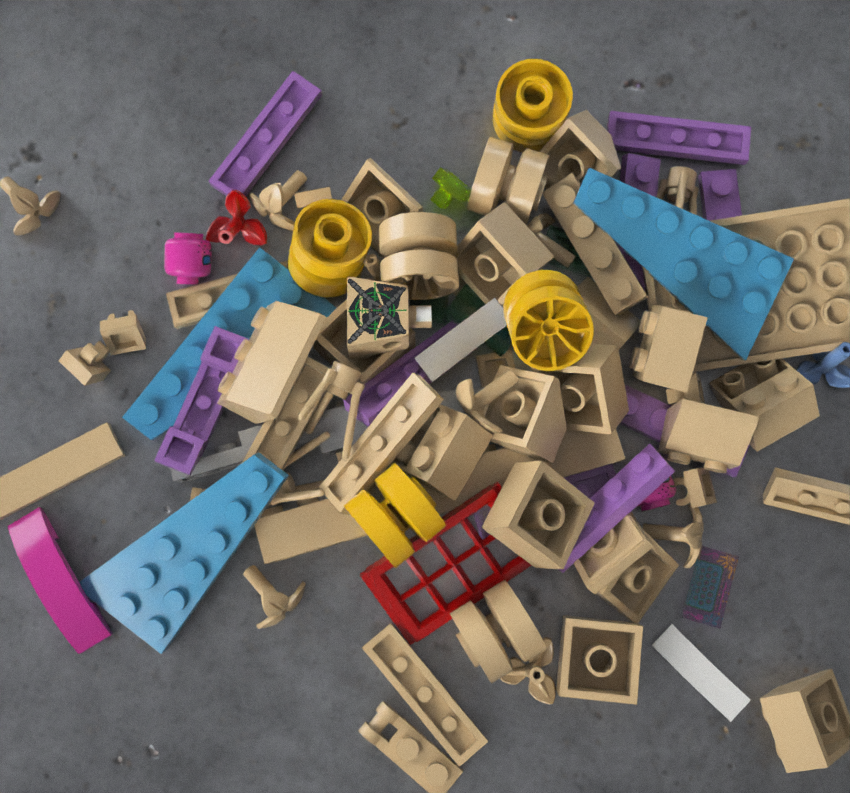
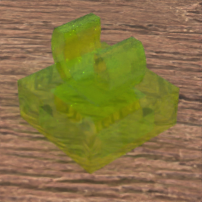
M440 167L432 179L441 187L430 200L441 209H446L454 198L460 202H467L472 189L450 170Z

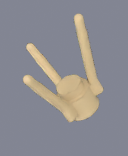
M677 166L670 168L668 178L660 180L657 198L663 200L665 194H668L667 199L682 209L684 203L689 200V212L697 215V195L699 188L695 186L697 173L687 167Z
M334 361L331 369H327L323 380L299 413L298 418L299 420H304L324 394L305 430L307 434H311L333 395L346 400L348 394H352L342 452V459L347 461L350 456L360 396L365 385L358 382L362 373Z
M322 433L293 452L284 468L330 438V433ZM287 473L289 475L268 506L288 501L321 497L325 492L323 489H319V486L324 480L295 486L293 477L290 473Z

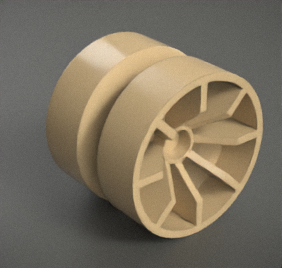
M489 137L475 176L467 210L486 216L496 208L500 199L505 201L527 226L531 211H537L546 185L548 176L543 174L549 155L526 148L517 166L511 165L513 144Z
M430 212L404 213L384 220L379 226V252L384 257L380 263V281L408 286L409 300L434 299L455 292L459 287L458 260L453 256L457 251L456 223L447 216Z
M506 580L483 592L485 602L491 612L487 616H484L472 601L449 613L460 631L456 634V637L474 667L481 666L491 684L513 671L511 661L502 643H505L508 648L511 646L525 662L547 649L537 628Z

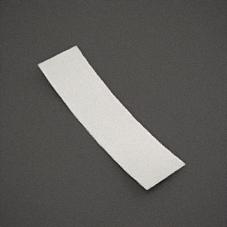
M493 298L415 357V360L432 382L507 325L502 306L496 298Z
M673 624L652 644L730 722L751 701Z

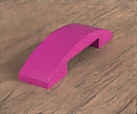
M38 507L8 525L14 548L33 588L47 612L75 651L81 654L113 635L96 603L89 601L56 540L59 537L42 507Z

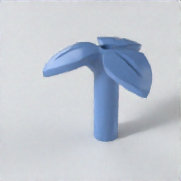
M843 342L832 351L812 354L817 363L803 361L797 368V371L813 385L819 382L823 373L830 386L849 388L850 368L840 363L850 357V343Z

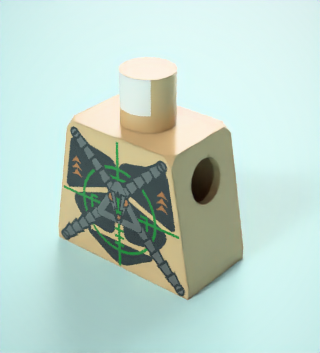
M347 277V348L349 358L406 349L409 347V328H432L431 305L409 306L408 286Z

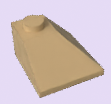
M587 109L568 117L540 151L549 155L543 174L548 176L545 185L546 189L571 173L575 175L581 185L588 168H592L612 178L621 169L611 134Z
M500 365L494 380L508 370H512L519 382L484 406V416L491 423L503 429L499 433L488 431L493 435L491 442L524 456L553 463L567 429L559 379L551 375Z

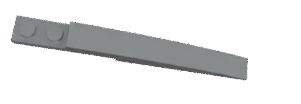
M485 387L473 388L474 395ZM456 390L437 392L444 399L441 405L468 415L457 399ZM345 406L325 410L313 432L307 434L304 431L294 451L324 432L330 433V438L319 445L324 457L334 455L337 450L343 449L349 412L345 410ZM357 418L352 446L368 428ZM262 425L238 431L242 446L237 447L236 443L224 444L214 448L215 454L200 458L191 476L170 468L173 481L182 484L238 467L245 458Z

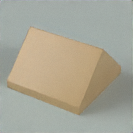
M371 158L366 160L341 201L355 206L365 215L372 230L370 246L379 254V226L384 220L399 214L423 212V206Z
M647 532L645 533L654 547L595 594L631 622L636 623L640 622L679 566Z

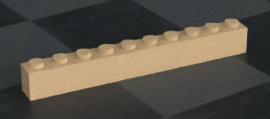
M616 429L612 434L566 430L554 462H543L564 478L605 465L620 463L625 460V456ZM491 444L485 449L456 501L423 484L421 485L437 504L434 508L440 515L452 511L490 484L493 485L498 481L501 487H503L515 463L541 460L524 456L508 448L497 450L495 444ZM375 482L368 492L381 503L385 498ZM318 497L296 501L297 508L283 511L282 505L265 509L262 513V518H259L254 525L264 564L275 563L368 536L350 513L349 515L340 513L329 499L319 501Z

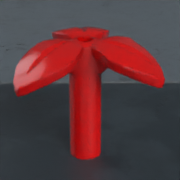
M236 189L230 191L225 199V207L233 217H217L207 230L206 240L213 243L229 244L241 230L245 241L258 246L265 245L267 243V232L263 224L255 218H244L251 208L249 200L242 192Z

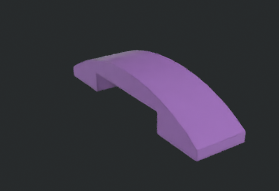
M214 326L201 355L199 370L173 427L170 426L154 460L156 463L191 476L225 408L217 404L222 394L217 391L219 384L228 371L233 373L238 363V360L234 358L235 353L244 339L249 340L248 338Z

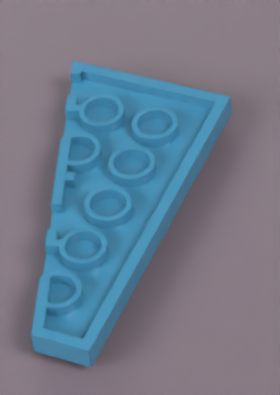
M588 168L573 204L604 233H607L630 257L644 267L655 280L690 312L708 317L706 322L708 329L723 340L742 360L746 361L794 258L592 168Z
M259 247L122 418L150 440H154L167 432L170 426L173 427L199 370L201 355L214 326L250 339L255 329L251 326V322L261 306L266 308L273 302L279 301L320 313L326 317L336 307L324 297L312 295L299 287L293 280L289 270Z
M261 453L254 454L79 582L90 599L162 654L174 641L289 475Z

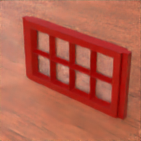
M498 481L493 485L490 484L441 517L446 526L428 542L420 539L417 535L410 538L409 540L414 547L415 553L396 569L383 556L360 573L362 580L409 645L419 642L450 621L452 617L449 613L469 601H472L474 604L484 598L483 592L503 580L508 582L532 566L482 528L502 489Z

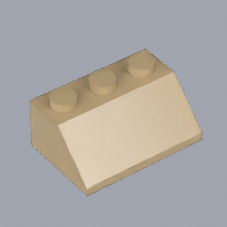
M279 301L273 302L266 308L261 306L251 322V326L255 329L250 339H244L235 353L234 358L238 360V363L233 373L228 371L219 384L217 391L222 394L217 404L255 424L277 419L327 317L320 313Z

